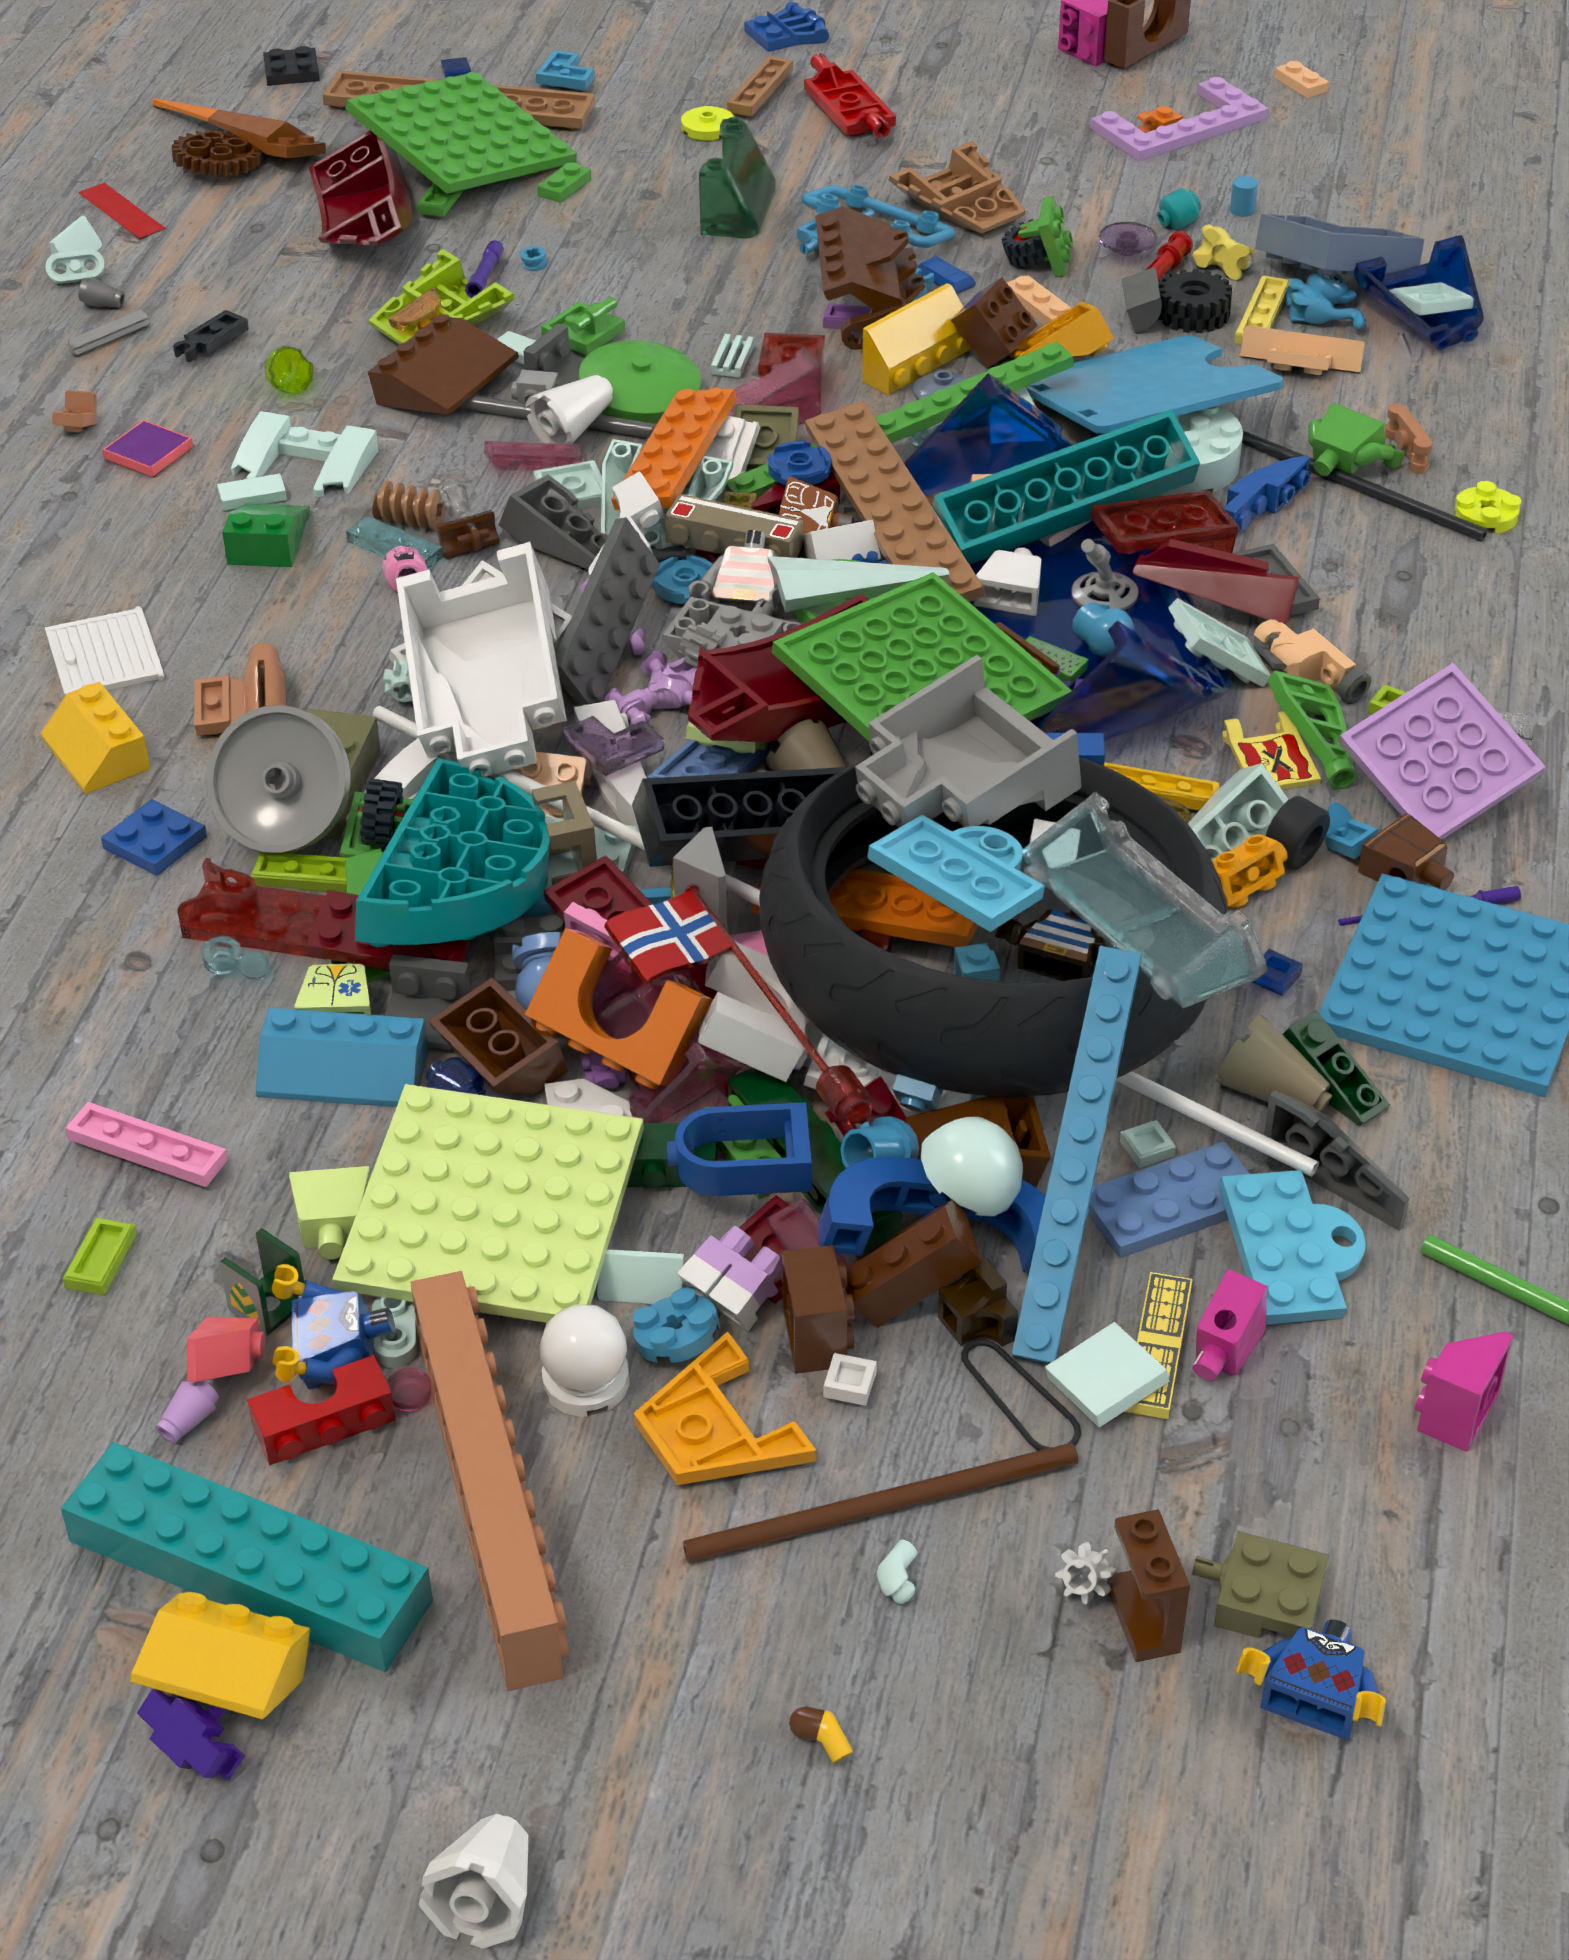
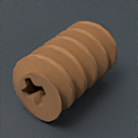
M387 480L374 497L372 515L376 520L383 519L389 523L395 521L399 525L407 523L411 527L419 526L422 529L431 528V530L437 531L436 525L444 522L445 505L441 500L440 491L434 489L429 497L426 487L420 488L417 495L416 486H408L405 493L404 484L397 483L393 491V483Z

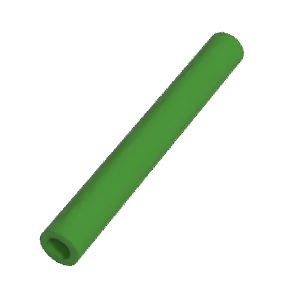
M1431 1234L1425 1239L1421 1248L1422 1254L1569 1325V1301Z

